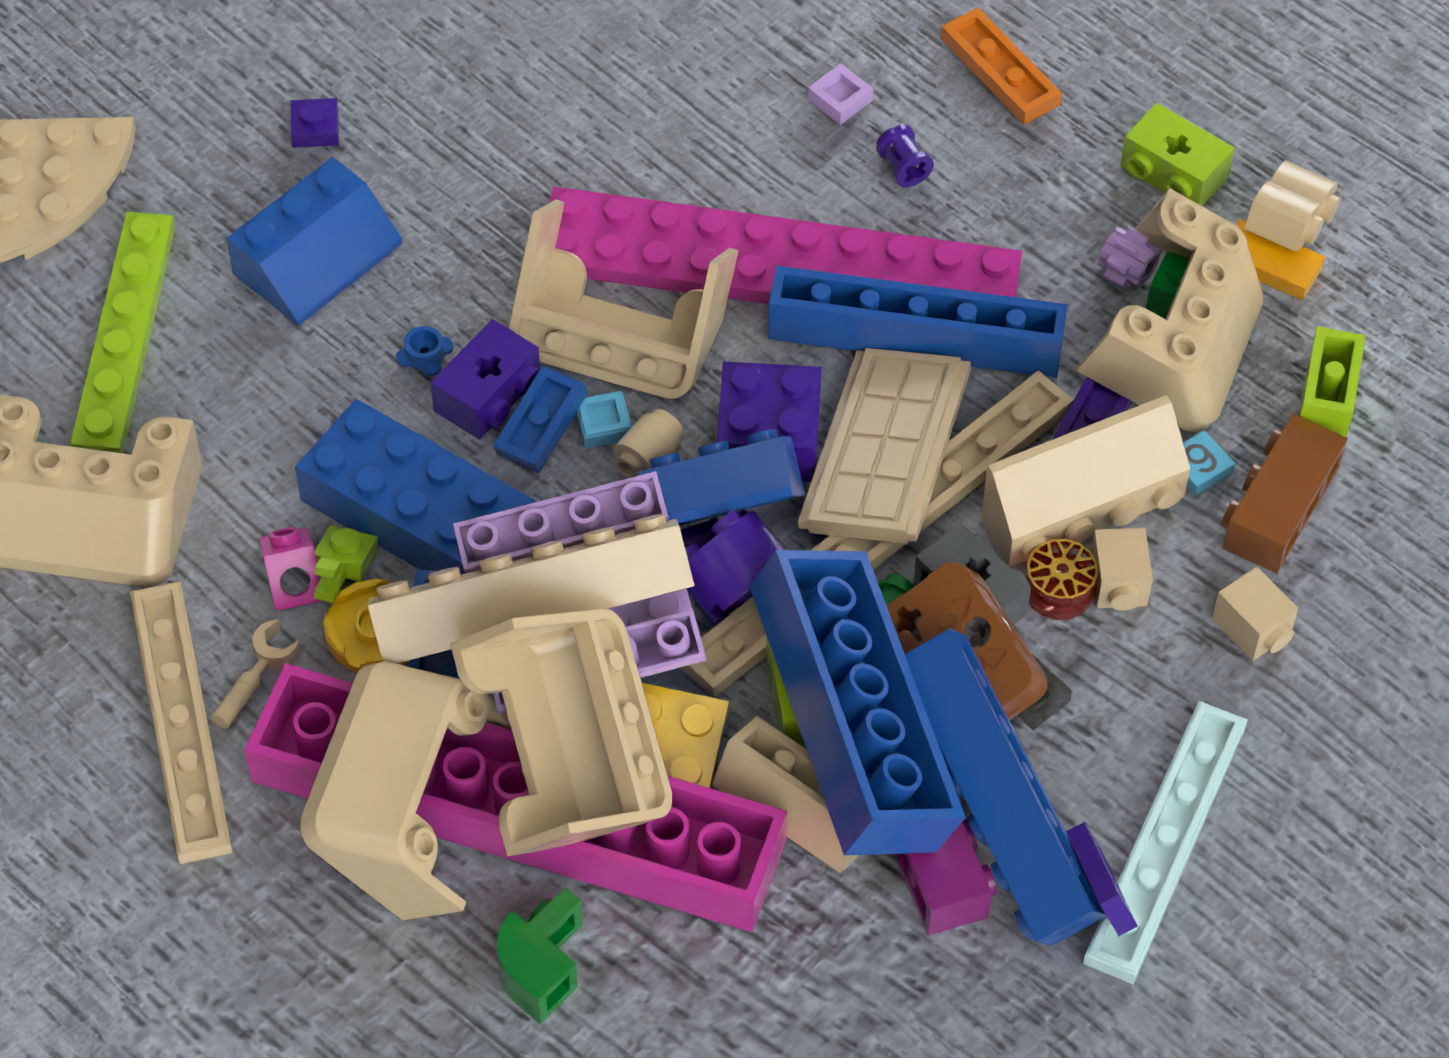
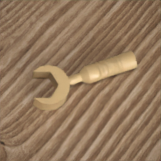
M279 619L269 620L255 630L252 641L254 654L258 662L252 670L242 673L222 703L212 714L211 718L218 726L225 729L230 727L252 694L259 687L260 675L265 668L282 669L285 663L292 665L297 660L300 653L298 640L284 650L267 645V640L281 631Z

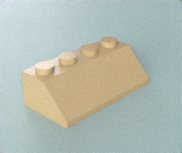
M1167 395L988 465L980 522L1005 563L1010 567L1024 561L1028 562L1031 552L1040 544L1052 539H1068L1082 543L1089 539L1095 530L1127 525L1138 515L1156 508H1169L1185 497L1190 465L1172 402ZM1057 541L1050 543L1052 550L1059 548ZM1060 541V543L1062 544V546H1064V545H1066V544H1069V543L1071 544V542ZM1047 544L1041 546L1038 550L1047 553ZM1035 552L1032 557L1040 560L1045 555Z

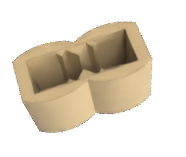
M1285 160L1278 167L1271 180L1263 185L1253 200L1244 229L1298 252L1306 242L1313 244L1322 229L1323 223L1329 224L1333 219L1341 197L1335 195L1338 182Z

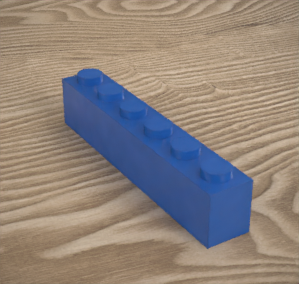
M776 265L769 300L768 339L853 351H865V348L954 356L961 357V361H970L971 367L1030 375L1039 370L1046 377L1057 378L1068 304Z
M949 628L905 654L940 750L949 765L948 771L957 795L960 798L964 796L972 812L967 817L970 828L980 843L988 844L996 860L991 863L992 872L1003 890L1006 892L1011 890L1019 907L1014 912L1015 918L1025 936L1030 940L1034 938L1038 943L1054 946L1106 917L1072 843L968 637Z

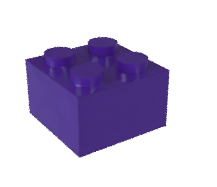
M723 361L717 442L728 441L729 449L749 445L747 435L776 429L778 437H792L801 479L803 482H811L816 470L822 367Z

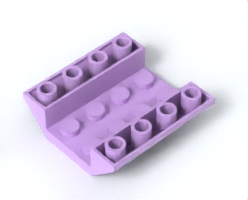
M655 471L454 523L453 526L465 573L480 570V561L493 556L510 554L512 561L533 556L531 548L540 544L562 540L563 547L565 548L584 543L582 535L590 531L613 527L615 534L636 529L634 521L656 514H665L666 521H669L657 472ZM687 588L608 608L620 617L626 627L640 678L707 661ZM502 692L493 693L498 714L507 713Z

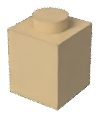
M1146 528L1095 530L1091 553L1096 559L1098 566V576L1094 584L1097 609L1114 608L1126 611L1136 607L1147 606L1153 576ZM1091 559V566H1094L1095 562ZM1095 568L1091 569L1093 578L1096 574Z
M1255 567L1218 592L1212 620L1254 661L1267 651L1275 653L1288 644L1294 635L1292 629L1298 607L1258 567Z

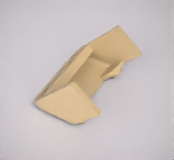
M554 200L534 211L509 329L539 347L541 363L667 399L679 398L686 394L695 385L723 321L739 250L728 248L710 261L704 290L695 289L684 294L676 303L671 320L583 295L587 280L584 263L575 254L555 248L565 202Z
M387 661L362 667L355 677L301 816V833L305 843L313 852L401 920L463 911L466 901L431 874L438 853L437 838L432 827L417 815L416 811L447 727L460 736L478 733L486 722L512 730L508 714H498L495 701L490 696L472 692L457 678Z

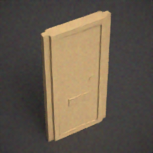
M865 348V351L857 350L798 519L799 528L809 529V533L902 544H907L908 541L917 542L968 381L971 362L961 361V357L873 348Z

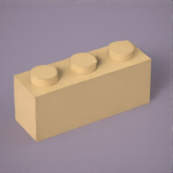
M758 716L728 740L712 783L715 788L724 793L786 810V836L839 873L859 856L844 855L807 749Z

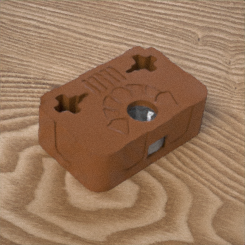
M947 562L930 573L927 578L905 594H901L887 605L904 654H907L949 628L967 636L1009 721L1045 694L1047 689L1045 673L983 578L966 566L957 562ZM917 616L920 617L916 621L917 627L919 628L918 633L920 636L912 633L916 629V625L913 620ZM987 627L991 630L988 633L989 640L985 645H981L978 643L981 639L980 632Z

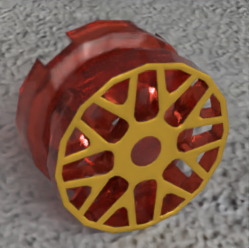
M1052 539L1040 544L1031 552L1026 567V579L1031 586L1030 607L1041 616L1053 620H1070L1082 615L1091 606L1098 578L1097 561L1091 551L1078 542L1068 539ZM1062 545H1066L1069 547L1064 549ZM1053 546H1056L1059 552H1053ZM1074 548L1079 550L1077 556L1070 553ZM1084 553L1088 557L1083 558L1081 556Z

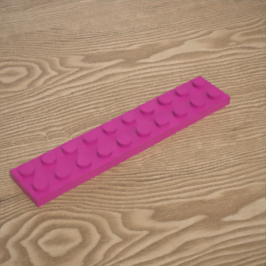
M553 186L549 203L554 200L565 202L555 248L578 256L585 265L587 279L685 293L695 289L704 290L710 261L728 248L739 251L728 299L769 304L776 265L1016 297L1022 258L1021 250Z

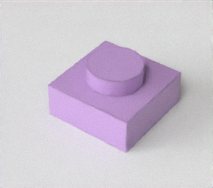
M840 63L808 87L807 100L841 125L873 101L874 89Z

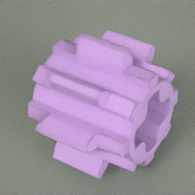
M1117 227L1107 238L1100 251L1097 263L1106 269L1103 276L1121 287L1127 286L1129 288L1131 284L1136 287H1142L1150 279L1158 265L1161 249L1152 245L1149 242L1148 236L1134 228L1129 227L1128 230H1125L1122 227Z

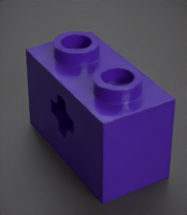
M492 319L431 381L433 411L480 440L492 426L498 427L508 416L511 406L523 394L525 395L540 370L539 347Z

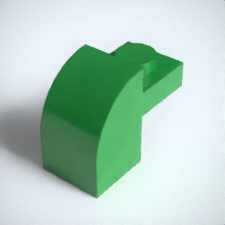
M566 887L552 900L546 898L540 902L531 913L529 923L511 911L503 921L497 938L499 971L503 988L510 999L539 1024L578 988L576 962L559 949L583 925L581 899Z

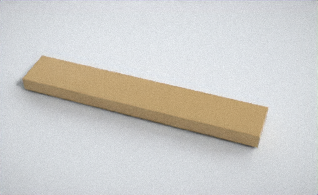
M181 582L130 591L179 863L183 864L233 853Z

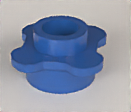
M419 326L407 333L404 339V349L396 353V360L401 367L412 366L421 370L426 376H434L441 371V362L444 356L453 351V343L450 338L442 337L441 333L435 328Z

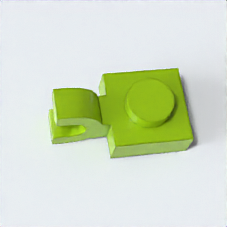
M330 525L315 549L317 558L315 575H319L321 578L314 590V599L334 603L346 578L361 581L377 554L378 536L357 532L351 528Z

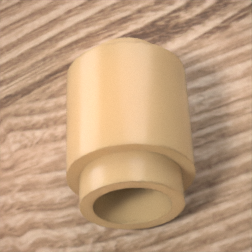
M655 409L652 413L643 414L613 448V455L616 459L615 466L618 471L627 479L636 477L639 471L651 469L649 459L676 453L681 447L680 440L684 437L682 425L672 414L662 409Z

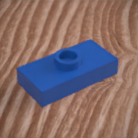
M542 365L494 443L493 447L497 455L540 473L588 394L585 384Z

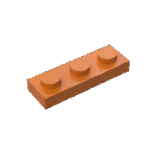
M979 7L941 26L940 39L1023 125L1061 105L1062 92Z

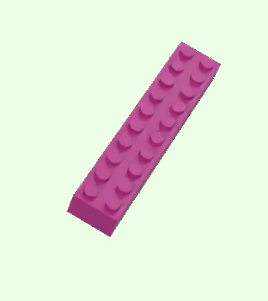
M285 663L244 749L251 782L308 799L353 683ZM487 722L478 733L466 736L457 735L447 727L416 814L432 827L437 838L752 933L785 846L787 828L786 810L667 776L672 791V805L666 816L570 845L507 857L499 828L500 810L507 801L529 796V791L522 772V765L512 730Z

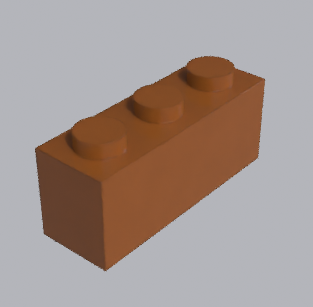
M1294 413L1284 430L1275 428L1264 450V455L1268 457L1262 466L1257 463L1253 464L1243 484L1242 490L1246 491L1241 502L1233 499L1223 516L1221 526L1227 529L1223 549L1278 574L1340 468L1348 438Z

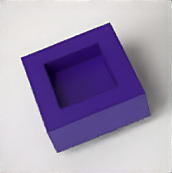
M337 98L291 100V140L293 148L339 146V108Z

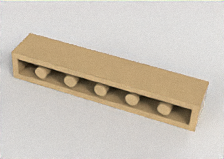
M665 514L651 515L634 521L636 529L615 534L613 527L601 528L583 534L584 543L564 548L562 540L547 542L532 547L533 556L512 561L510 554H502L480 561V570L460 574L459 567H452L429 574L430 583L409 588L407 580L380 586L376 588L378 596L369 599L368 609L382 661L397 664L451 650V643L511 618L608 609L693 587L694 582L677 519L666 521Z

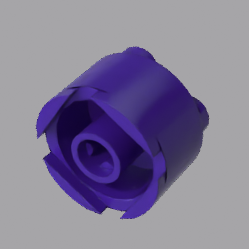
M743 509L737 513L733 510L711 528V531L716 535L714 538L699 546L694 543L685 549L694 586L688 588V593L713 624L722 621L728 616L725 610L734 602L740 607L753 596L750 586L775 550H786L755 511L747 513Z

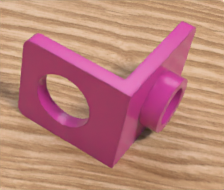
M287 527L275 530L269 536L259 538L275 609L284 610L322 601L314 599V590L321 577L315 575L317 558L309 529ZM298 567L304 569L309 574L310 583L304 592L295 595L289 594L281 588L280 578L287 569Z

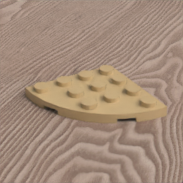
M134 117L0 120V263L23 255L25 260L34 257L71 235L94 215L108 199L106 192L118 174H123L127 167L136 131Z

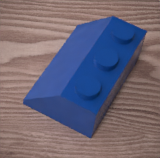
M331 157L226 238L232 273L297 326L403 244L402 237L366 182L334 157Z
M776 429L747 435L749 445L729 449L728 441H722L698 447L700 457L684 461L680 460L679 453L649 459L651 469L638 472V476L657 472L669 520L677 519L679 526L726 515L733 510L739 512L743 509L747 510L805 496L792 437H778Z

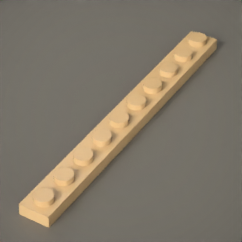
M1038 370L949 440L920 532L986 480L988 465L1020 453L1063 419L1074 399ZM829 535L811 551H866L874 570L906 544ZM753 596L701 637L707 661L680 667L712 698L719 695L766 657L767 635Z

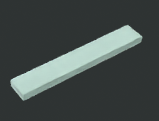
M1198 701L1118 880V885L1138 927L1118 936L1107 916L1102 918L1085 954L1084 965L1134 985L1242 738L1248 719Z

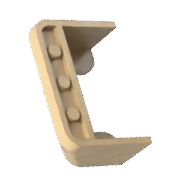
M1169 188L1135 229L1148 236L1149 242L1160 249L1190 259L1166 319L1138 305L1123 307L1113 318L1108 332L1080 362L1077 371L1138 405L1167 395L1172 402L1178 427L1191 433H1200L1207 430L1220 416L1262 307L1263 292L1243 232L1233 223Z
M0 395V567L141 587H151L164 582L172 573L202 470V461L193 420L173 417H158L149 420L140 428L132 455L36 442L41 427V416L38 407L26 398Z
M594 609L511 618L450 644L458 676L469 690L476 694L502 692L508 720L521 761L522 772L528 787L529 796L507 801L500 810L499 828L507 857L570 845L662 818L669 813L672 805L671 787L629 636L623 621L616 613L609 609Z

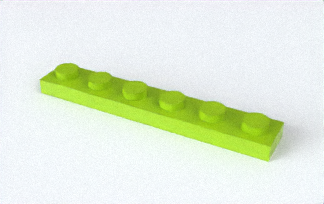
M126 211L70 443L71 447L124 453L175 233L174 215Z

